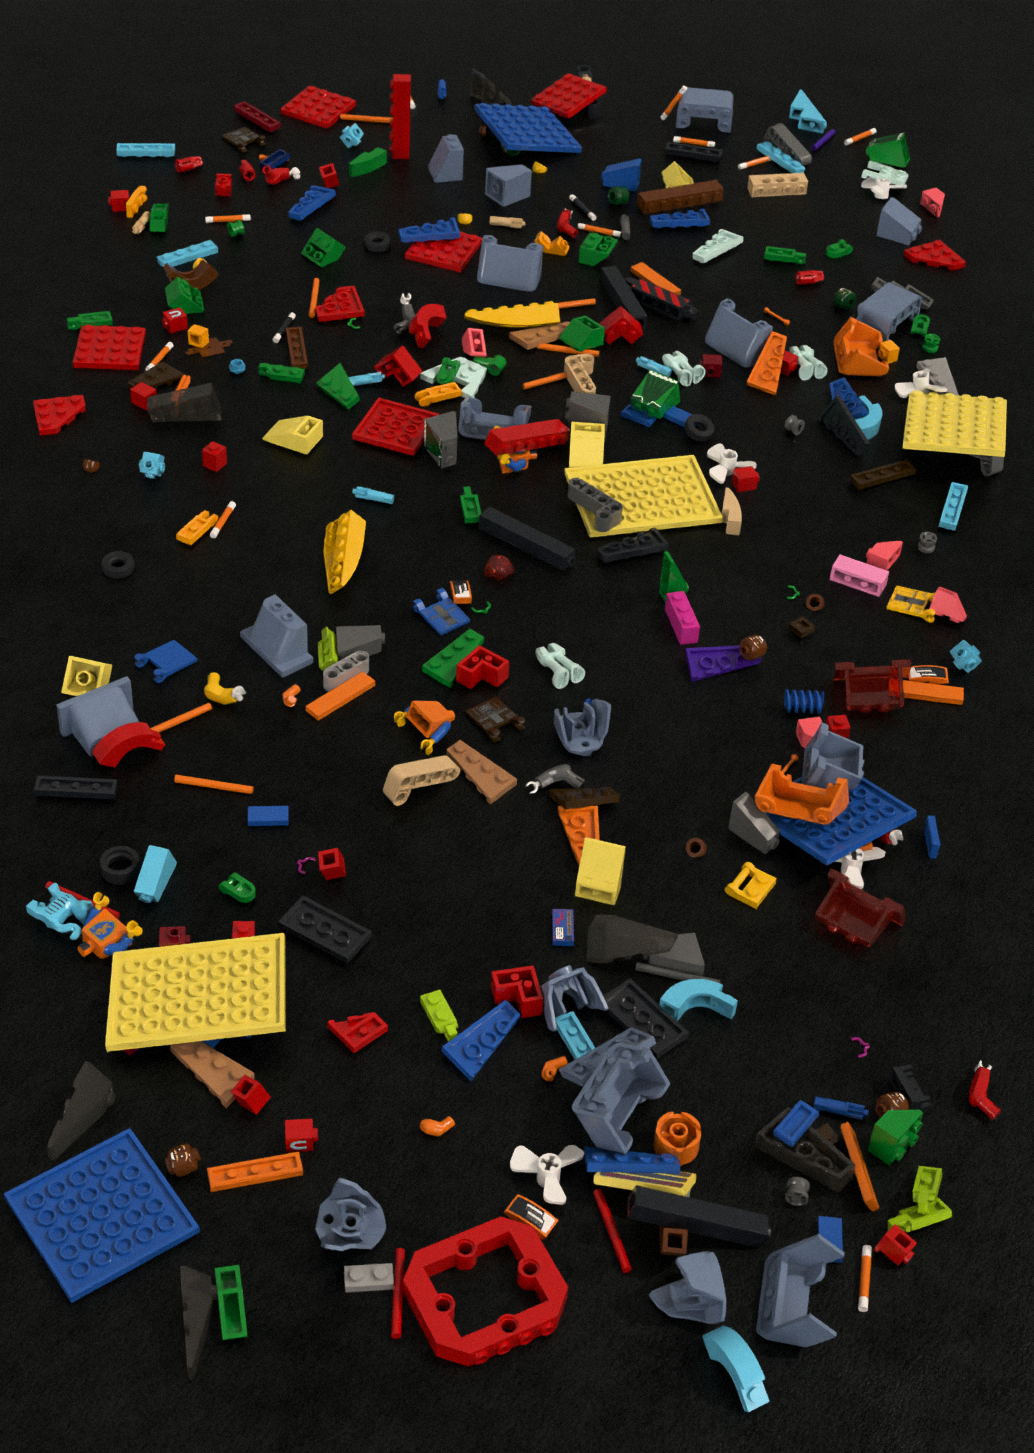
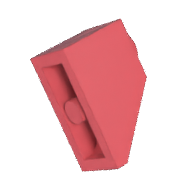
M467 328L462 337L463 352L471 356L486 357L483 329Z
M903 542L876 543L872 549L869 548L866 558L868 559L866 564L887 571L900 556Z

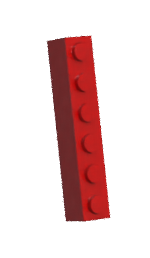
M393 74V80H390V89H393V93H390V102H393V106H390V115H393V119H390V128H393V132H390V141H393L392 145H390V153H392V159H409L411 74Z
M559 419L492 429L489 431L484 444L498 456L565 444L571 430Z

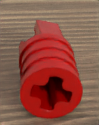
M200 156L175 160V167L178 173L193 170L203 165Z
M241 160L239 170L246 181L254 180L256 173L252 165L247 160Z
M797 271L795 280L797 285L822 282L824 276L822 271Z

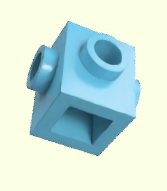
M354 123L350 127H345L342 130L343 134L339 138L350 148L351 146H357L361 142L360 138L364 133Z
M143 452V457L139 461L140 472L145 474V477L155 479V476L161 477L165 470V457L160 454Z
M962 640L949 651L955 659L953 661L955 666L959 670L964 669L967 673L975 669L982 662L978 656L980 654L979 650L974 645L968 644L965 640Z

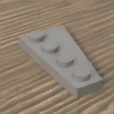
M946 357L917 362L916 367L919 371L929 369V385L947 388V392H937L938 394L952 393L959 396Z

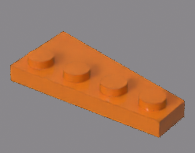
M772 331L746 385L776 396L787 336Z
M558 806V814L578 866H580L585 837L600 840L598 806L567 810L562 806Z

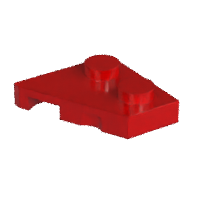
M375 1012L366 1013L362 1016L347 1017V1021L335 1023L334 1020H329L327 1022V1027L353 1053L388 1031V1025Z

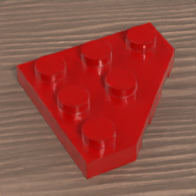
M941 240L905 249L903 254L911 262H927V265L939 267V265L947 266L949 270L960 269L966 265V261Z
M355 286L339 287L334 295L328 296L322 305H318L315 308L319 322L365 316V311Z
M83 395L33 401L40 436L57 434L61 431V427L64 424L68 425L75 419V415L86 410Z

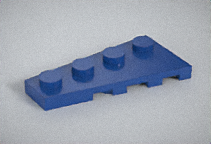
M312 185L310 191L305 192V197H301L299 203H296L288 212L289 218L303 220L307 215L313 213L314 210L336 196L335 190Z
M699 209V212L689 210L687 214L675 212L673 216L669 214L650 216V223L654 228H676L677 226L686 228L691 226L704 227L705 225H710V219L704 209Z
M452 217L446 222L438 220L437 224L425 223L422 227L411 226L399 229V238L401 242L405 243L428 240L439 241L442 239L453 240L460 238V231L455 217Z
M845 378L829 383L832 400L835 396H840L854 419L869 414Z
M505 1000L445 1044L441 1051L472 1081L519 1020L521 1014Z
M584 1147L587 1172L680 1174V1162L678 1157L672 1154L659 1155L631 1151L622 1154L601 1148Z

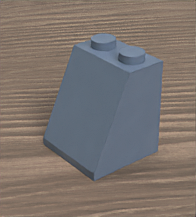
M450 134L442 137L428 165L435 183L463 179L464 149L457 135Z
M524 165L487 168L485 195L503 207L529 197L532 171Z
M891 197L881 210L877 236L910 245L912 241L916 240L917 234H920L922 230L920 225L921 219L895 198Z

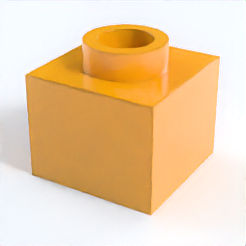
M194 324L188 330L189 344L203 348L209 343L208 329Z
M891 340L881 342L878 356L883 361L888 362V364L896 362L900 348Z

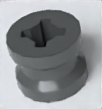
M791 415L786 420L784 427L788 431L791 430L794 435H798L804 429L805 422L801 419L798 420L795 415Z
M931 532L921 533L918 550L923 553H932L935 550L937 536Z
M801 1177L789 1178L786 1185L788 1191H786L785 1200L795 1206H802L808 1203L809 1196L807 1192L810 1188L809 1182Z

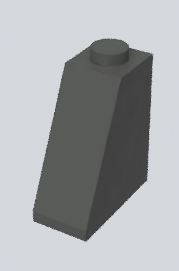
M381 625L336 627L338 661L357 651H365L369 656L382 651V644H385V633H381Z
M747 792L733 801L728 829L764 854L768 853L771 849L774 850L780 842L779 828L765 812L759 810L754 799Z
M695 933L646 938L645 947H642L641 951L643 960L646 959L647 964L703 976L705 964Z

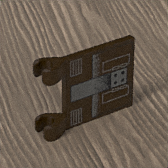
M246 127L222 135L223 139L238 147L241 153L246 152L245 146L254 141H257L260 146L266 145L263 141L266 139L264 135L259 136Z
M497 697L465 710V714L487 733L493 743L500 740L497 736L500 734L498 728L510 722L513 723L518 731L525 729L523 725L525 719L522 716H517Z

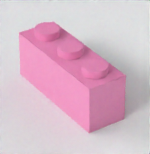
M839 555L832 566L830 580L880 597L887 584L889 571Z

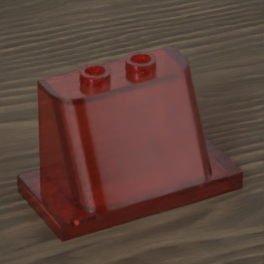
M892 660L891 666L854 667V662L835 663L834 681L844 680L847 709L860 710V712L866 713L877 709L880 712H887L890 709L903 707V678L909 677L911 660Z
M832 868L830 869L827 876L831 889L815 913L816 918L826 925L828 930L835 934L839 932L845 935V939L855 944L858 942L863 946L871 947L890 921L903 926L906 921L904 906L887 897L881 901L851 885L849 877Z

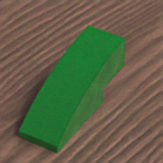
M377 147L370 153L364 151L349 163V176L354 177L366 174L387 163V150Z
M153 204L150 232L166 231L169 204Z
M239 1265L215 1268L223 1341L248 1337Z

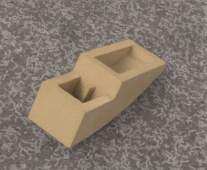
M726 488L722 509V522L727 523L726 534L739 536L742 522L741 508L734 493L730 488Z

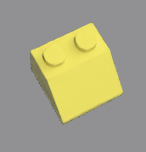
M675 161L662 171V180L666 184L665 188L694 184L692 178Z
M69 656L61 693L79 696L108 684L112 665Z

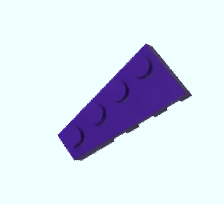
M739 645L686 648L685 650L691 682L760 664L761 658L752 661L746 660L740 654Z

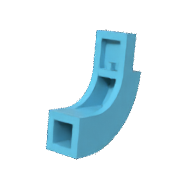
M859 396L860 401L869 414L863 416V418L855 419L867 440H869L880 429L882 409L878 403L872 404L865 396Z
M690 979L670 987L661 997L659 1005L676 1021L680 1019L686 1010L699 1006L710 1008L732 1019L736 1012L738 1000L723 993V985L705 979Z
M721 1326L702 1336L710 1359L719 1361L732 1377L744 1411L750 1412L770 1402L762 1382L765 1379L762 1369L747 1343L737 1332L729 1327Z

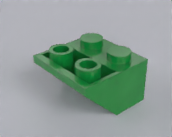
M316 228L301 254L320 267L337 261L346 247Z
M589 233L580 246L579 263L594 266L609 256L618 239L602 236L597 233Z
M177 276L165 288L170 308H181L185 314L202 313L204 311L201 292L197 288L191 287L185 279Z
M587 316L574 318L559 336V339L576 351L582 352L585 349L603 345L605 327Z
M888 1110L875 1123L868 1151L889 1166L895 1160H901L906 1152V1148L914 1146L919 1138L917 1132L923 1125L921 1122L923 1112L921 1110Z

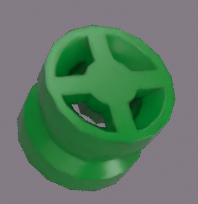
M241 220L227 224L228 233L232 238L238 234H244V226Z
M936 334L925 335L923 350L929 353L937 352V344L940 342V337Z

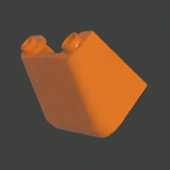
M850 317L837 333L833 342L839 373L851 376L879 377L887 374L889 370L888 362H879L876 354V349L883 342L881 332Z
M771 764L755 794L756 806L762 812L822 825L830 824L849 804L848 779L838 777L835 784L829 783L826 789L792 782L791 775L787 774L785 776L780 771L781 766Z

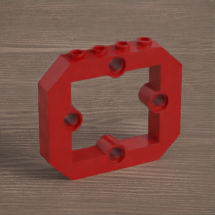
M498 1217L415 1251L403 1279V1294L435 1355L466 1366L482 1364L492 1356L505 1354L515 1346L520 1344L526 1345L538 1336L551 1334L557 1329L568 1293L567 1284L533 1226L504 1217ZM509 1245L519 1262L517 1273L518 1285L524 1290H535L541 1304L515 1315H502L497 1320V1323L461 1338L453 1323L455 1315V1301L453 1297L447 1293L437 1294L429 1277L455 1266L460 1270H470L475 1266L477 1257ZM504 1330H511V1331H513V1332L508 1333V1332H505Z

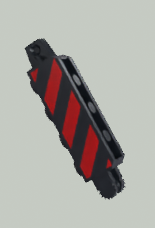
M631 277L625 279L639 304L675 320H682L683 318L694 319L698 316L699 310L691 306V300L641 278L639 280Z

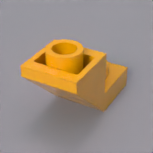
M542 231L537 234L534 241L539 245H543L544 253L565 256L570 247L561 236L551 242L549 237Z

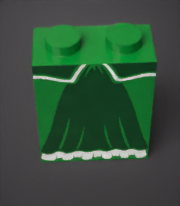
M904 133L873 139L866 148L867 157L871 161L906 167L910 160Z
M652 370L647 373L631 397L632 407L636 411H645L650 417L656 416L658 419H661L668 409L676 406L681 401L678 381Z

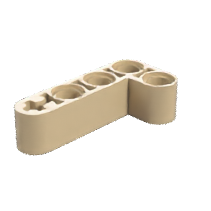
M579 354L565 358L564 372L567 373V380L575 392L596 393V386L589 377L593 372L594 356L591 354Z
M446 755L398 764L390 769L383 787V793L394 805L400 806L407 801L411 789L452 781L459 775L460 768Z

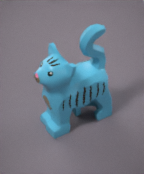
M53 883L48 888L52 895L49 905L45 907V904L40 902L38 906V902L35 900L26 905L27 913L43 921L48 928H52L60 933L73 931L70 939L76 940L82 933L81 927L74 923L63 924V922L71 915H74L84 925L93 903L86 900L78 901L71 894L60 891L58 884Z

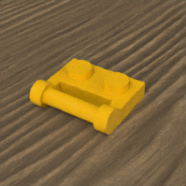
M745 862L741 867V872L734 881L725 887V892L729 896L757 909L776 884L777 878L755 868L752 863ZM747 876L752 877L743 891L738 889Z

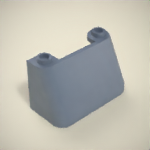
M484 235L481 244L477 281L487 285L529 292L534 291L541 278L543 245L531 243L526 249L499 245L494 236Z
M727 298L719 304L706 333L705 343L740 366L752 367L756 364L771 335L773 326L763 320L754 324L733 312L735 303Z
M466 397L461 403L459 432L465 437L486 440L489 431L495 426L504 428L528 424L531 406L519 405L514 411V416L482 412V403L479 399Z

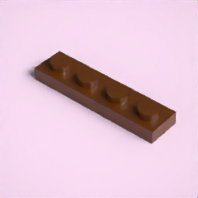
M302 327L286 328L291 367L308 369Z

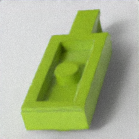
M328 627L321 630L322 640L318 642L319 668L322 671L338 662L337 637Z
M441 990L421 995L420 1002L436 1033H444L448 1042L451 1041L458 1034L456 1030L458 1024Z
M918 1167L913 1187V1202L918 1203L917 1213L927 1214L929 1204L935 1203L942 1178V1168Z
M939 1198L936 1199L934 1204H929L927 1214L917 1213L918 1205L899 1211L898 1216L889 1219L888 1231L895 1224L904 1232L914 1231L951 1218L952 1210Z

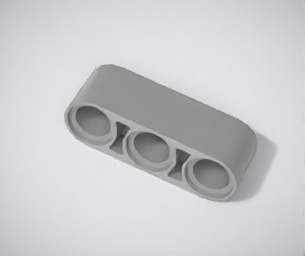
M357 651L326 668L323 671L324 689L329 692L362 671L367 674L369 672V654L365 651Z

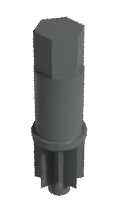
M622 215L620 217L622 238L627 240L630 238L629 216Z

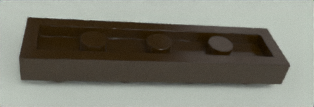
M906 459L852 474L850 481L860 490L914 475L916 468Z

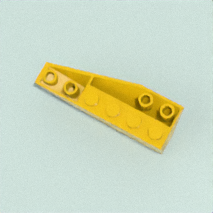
M553 301L545 302L544 305L531 303L525 307L522 304L514 305V308L501 306L496 310H492V308H484L483 311L471 309L464 314V319L498 327L531 328L560 323L558 303Z
M352 510L342 514L337 520L330 522L326 526L323 552L330 594L345 586L354 573L361 556L366 521Z

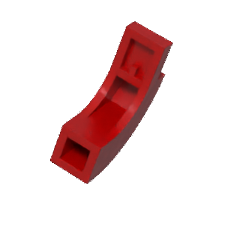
M427 304L411 319L409 333L415 334L418 348H424L431 340L428 326L439 327L446 319L443 305Z
M134 722L122 725L109 732L99 741L92 753L99 764L116 767L121 758L134 748L148 747L162 750L165 743L161 739V735L157 731L151 730L147 723Z

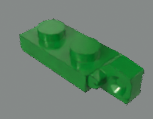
M767 246L764 259L805 264L806 253L795 252L794 249Z
M109 311L78 314V317L67 318V325L69 330H77L85 325H113V320Z
M260 363L259 375L269 376L272 380L301 383L305 374V369L298 367L269 365L268 363Z
M470 486L463 487V495H460V504L465 523L479 522L481 509L477 494L472 495Z

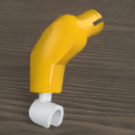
M210 673L208 675V684L204 687V693L208 699L224 705L234 703L237 700L242 701V694H246L242 686L235 688L221 687L219 685L220 676L217 673Z

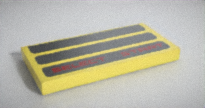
M597 1172L594 1175V1184L628 1190H633L637 1185L681 1196H686L696 1182V1174L680 1172V1174Z

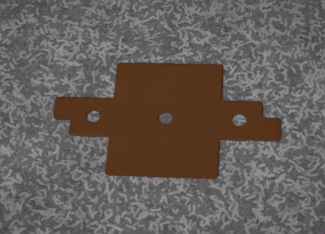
M216 337L210 338L209 343L203 348H189L186 354L190 355L200 352L202 357L225 353L222 347L231 346L230 343H233V341L219 342Z

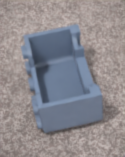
M687 87L686 92L678 101L676 128L688 127L691 117L718 119L717 126L720 131L730 133L733 116V94L729 91Z
M889 282L872 296H869L863 303L859 304L856 320L880 331L883 342L889 341V335L895 333L896 326L903 320L909 318V321L914 322L915 316L919 315L922 297Z
M617 1043L608 1049L573 1102L572 1109L596 1147L626 1154L633 1143V1138L630 1133L622 1131V1127L642 1097L647 1099L662 1097L668 1089L670 1082L650 1048Z

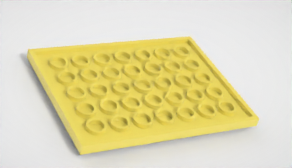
M913 391L909 393L903 449L1005 457L1007 399L1001 397L987 398L986 396L971 397L967 394L957 396L952 393L944 395L937 392L922 393L921 391Z
M694 455L565 468L564 471L568 484L570 479L580 478L623 505L621 522L607 532H599L595 529L596 515L576 503L589 537L647 532L651 528L664 530L716 524L723 521V516Z
M284 933L113 953L105 1043L107 1052L286 1031Z

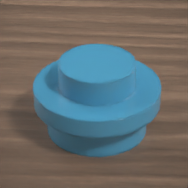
M234 359L231 361L229 369L231 372L239 374L245 370V364L240 359Z

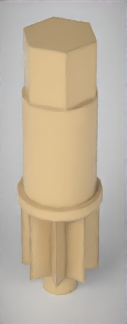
M149 211L145 212L132 227L134 234H139L150 221L151 213Z
M490 216V225L510 228H522V226H525V222L521 218Z

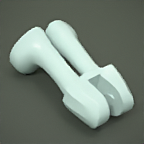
M807 345L800 346V350L797 346L789 348L790 353L798 356L797 363L801 365L798 375L801 380L806 381L810 379L812 374L817 379H821L827 374V367L824 363L813 357V349Z
M679 351L673 352V355L665 354L662 357L664 366L675 372L678 381L683 386H689L691 382L697 384L705 376L706 372L703 366L696 365L692 368L688 363L687 357Z
M551 643L548 644V651L543 646L536 649L535 653L539 662L554 672L552 683L557 689L564 688L568 684L569 679L573 683H579L584 678L585 670L579 664L565 657V649L561 646Z

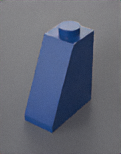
M642 159L607 166L601 175L603 186H624L630 191H637Z

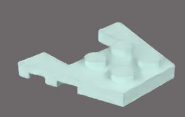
M870 160L867 168L880 172L876 173L864 169L861 178L866 179L868 176L872 177L875 181L877 178H886L890 180V184L905 185L909 174H906L903 170H896Z
M463 357L453 359L452 361L457 360L461 363L453 380L465 386L461 390V397L474 398L475 393L477 394L479 385H481L486 375L487 368ZM442 364L420 373V379L433 384L437 380L436 377Z

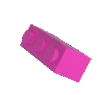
M685 592L667 593L665 611L680 645L698 643L700 625Z

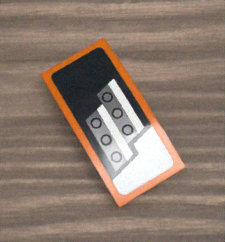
M468 580L450 581L453 603H472Z
M932 665L908 667L909 681L922 683L929 681L930 684L937 685L949 683L948 671L945 667Z
M518 1194L504 1211L512 1220L533 1226L542 1240L546 1238L558 1222L545 1209Z

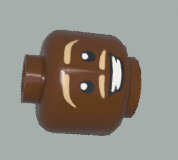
M760 635L743 638L739 645L740 654L749 661L761 658L766 653L767 643Z
M897 1091L879 1096L876 1102V1113L880 1118L888 1110H909L910 1108L908 1099Z
M188 1143L170 1149L167 1152L168 1157H165L170 1174H175L179 1178L195 1172L198 1169V1161L201 1160L197 1147L192 1148Z

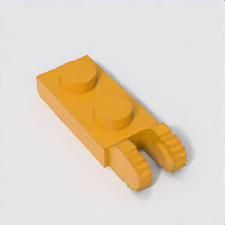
M139 186L127 201L126 212L128 218H133L135 213L138 212V208L142 206L143 202H146L147 195L145 193L147 188L145 186Z
M455 382L426 388L417 392L414 397L419 401L420 406L423 407L429 406L431 402H440L462 396V391Z
M204 510L176 534V539L192 545L217 523L218 515L213 514L209 517V511Z

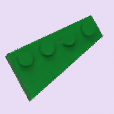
M469 629L422 665V671L451 688L453 681L456 679L457 664L476 647L484 643V636Z

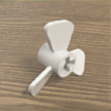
M869 177L861 183L862 188H871V191L874 192V197L878 199H887L889 189L907 188V185H890V180L886 178H877L875 181L872 177Z
M929 369L915 372L913 374V382L895 384V391L901 398L908 397L909 393L913 391L929 393V389L937 392H947L945 387L929 385Z
M716 444L707 451V457L719 462V465L710 469L709 474L721 484L724 483L726 476L733 475V470L736 467L753 466L755 469L757 465L753 461L737 462V453L734 450H725L723 444Z
M873 847V850L863 852L858 848L834 862L842 863L841 873L845 876L844 881L846 884L857 889H863L864 882L861 877L863 861L883 858L885 851L878 847Z
M569 1145L558 1156L546 1153L539 1158L526 1147L518 1146L512 1155L510 1168L514 1172L537 1173V1182L540 1186L544 1187V1200L550 1204L563 1205L566 1202V1196L559 1184L561 1168L581 1160L584 1157V1151L575 1145Z

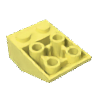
M311 416L279 420L263 437V440L307 455L323 437V420Z
M571 423L569 468L603 464L605 424Z
M585 837L576 881L575 896L615 906L621 888L626 847Z

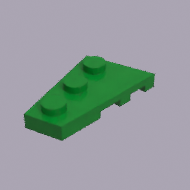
M341 363L317 382V386L348 410L360 400Z

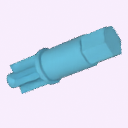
M643 356L636 358L638 366L667 377L671 376L672 369Z
M381 372L348 378L353 386L382 382V379H385V375L381 374Z
M357 486L352 492L357 498L389 504H393L394 495L371 490L370 488Z

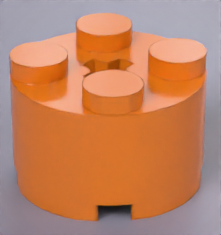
M674 1112L664 1114L657 1122L653 1145L654 1151L659 1155L672 1154L677 1156L680 1167L691 1162L699 1151L701 1140L700 1123L695 1117L685 1112H681V1114H674Z

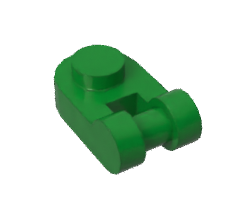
M841 239L838 243L831 244L826 248V255L830 258L842 257L850 254L853 251V247Z
M921 314L915 316L910 334L915 335L917 333L925 337L930 318Z
M447 357L443 358L442 366L436 377L439 385L453 382L460 368V361H452Z
M235 872L228 877L227 881H223L218 885L223 894H229L242 903L252 901L256 895L255 886Z

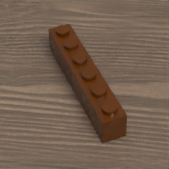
M717 180L641 192L638 193L637 206L643 214H650L719 202L723 199L724 188Z

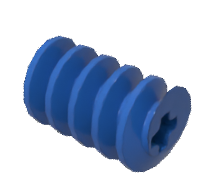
M785 689L784 707L788 713H790L792 708H794L795 713H798L799 708H801L802 713L805 714L806 709L809 708L810 714H813L814 709L817 710V714H820L824 706V691H821L819 695V692L816 690L813 694L810 690H807L804 695L803 690H799L798 694L796 690H791L789 694L788 689Z

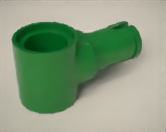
M496 355L494 358L474 356L473 359L474 363L486 367L488 372L494 376L499 375L506 366V359L501 355Z

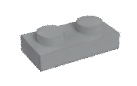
M392 1263L344 1266L345 1292L394 1289Z

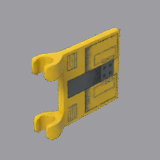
M896 586L887 609L922 617L927 622L932 623L935 619V610H925L928 601L932 602L935 593Z

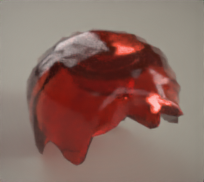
M492 555L486 563L484 572L486 577H495L500 581L502 578L507 577L508 574L512 575L515 570L511 561L506 556Z

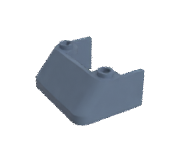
M820 1234L772 1252L767 1257L764 1265L756 1326L757 1333L766 1340L801 1347H810L835 1338L836 1332L812 1314H807L810 1286L820 1282L825 1276L826 1264L843 1258L844 1252Z

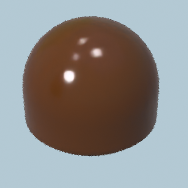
M83 459L82 467L86 472H95L99 469L100 462Z
M812 594L806 599V606L811 611H819L824 607V600L819 594ZM818 601L820 604L817 607H811L810 603Z
M692 838L687 842L686 852L689 856L698 858L705 855L707 846L703 840ZM700 845L701 849L697 853H692V846Z

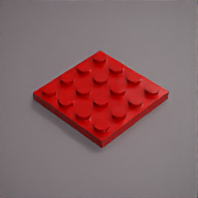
M568 73L530 101L531 105L548 107L552 113L569 119L606 93L607 89L605 86Z
M308 86L280 108V114L328 129L340 119V114H346L356 106V100L340 96L337 93L328 92L327 90H321L314 86Z
M460 231V238L453 240L415 241L406 251L405 259L461 273L482 244L483 238Z
M106 325L81 326L73 359V368L138 370L146 328Z
M378 398L352 433V439L414 456L424 442V419L439 414Z

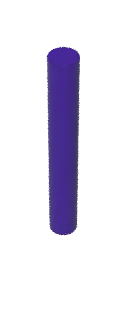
M831 129L812 146V150L816 151L835 134V130Z

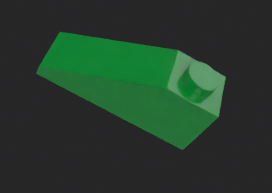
M668 551L664 552L659 593L666 603L667 593L684 591L687 594L688 584L684 581Z

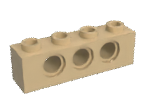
M804 173L750 175L747 189L751 197L802 195L807 193L808 180Z

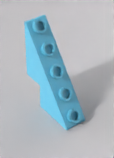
M800 89L791 105L789 118L799 120V129L823 134L824 129L827 127L826 120H824L806 94Z

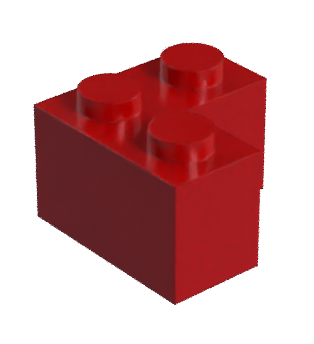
M622 306L599 323L605 327L604 340L609 345L621 335L631 344L643 336L641 324Z
M403 345L384 356L374 366L377 372L385 375V378L394 374L402 386L412 382L422 372Z
M479 645L457 664L456 682L469 689H472L481 680L498 687L508 678L509 661Z
M534 965L491 972L490 988L495 1005L507 1000L508 1002L517 1003L521 1018L542 1015L543 996Z

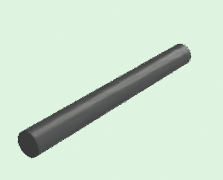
M637 962L635 969L682 981L705 979L720 983V980L640 962Z

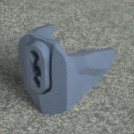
M593 699L590 705L584 702L583 712L568 714L565 707L563 708L562 716L559 713V709L554 710V725L567 751L573 754L589 756L592 751L598 750L603 745L610 722L611 705L609 703Z
M571 965L563 967L550 975L549 980L540 987L543 996V1013L548 1029L551 1031L557 1030L555 1016L558 1017L566 1013L562 1002L563 993L568 994L574 999L578 1010L586 1005L591 1009H601L604 1011L609 1009L596 981L587 974L584 967L573 970Z
M339 1178L333 1186L331 1196L320 1205L315 1229L323 1248L339 1251L350 1248L372 1249L382 1239L386 1231V1221L381 1206L367 1191H364L354 1182ZM332 1216L334 1218L333 1222L326 1224V1217ZM355 1220L356 1224L354 1226L349 1227L347 1225V1222Z
M703 1251L678 1257L676 1264L684 1278L655 1289L649 1294V1297L657 1307L670 1317L689 1319L707 1324H716L725 1320V1288L719 1262L713 1252Z

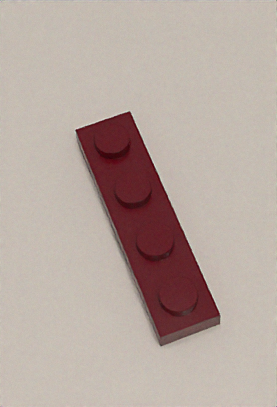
M245 101L234 105L235 112L269 132L281 128L279 121Z

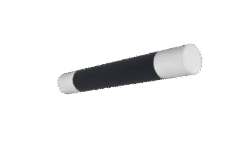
M573 194L570 195L569 199L592 221L596 220V215Z
M290 313L273 338L274 343L279 342L286 328L292 323L296 317L294 313Z

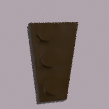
M161 362L129 381L127 385L128 389H131L140 382H143L157 389L162 384L167 386L173 384L172 381L180 380L185 374Z
M611 787L549 789V797L565 810L619 802L620 794Z

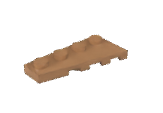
M566 321L559 324L509 332V338L529 350L538 347L542 343L547 344L558 340L570 322Z
M459 740L447 749V756L460 770L465 772L466 778L470 782L473 781L477 786V790L487 797L486 800L489 804H492L517 785V779L463 741Z
M201 1041L170 1045L171 1052L187 1069H191L195 1073V1077L200 1082L203 1081L209 1088V1091L221 1100L225 1108L235 1100L230 1091L244 1074L254 1079L252 1071Z

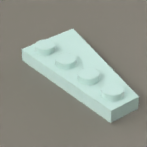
M720 229L719 234H714L712 240L706 241L705 246H701L693 253V259L700 263H706L710 259L743 243V236Z

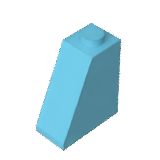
M152 845L148 846L134 889V893L140 901L145 903L159 901L177 864L169 849Z

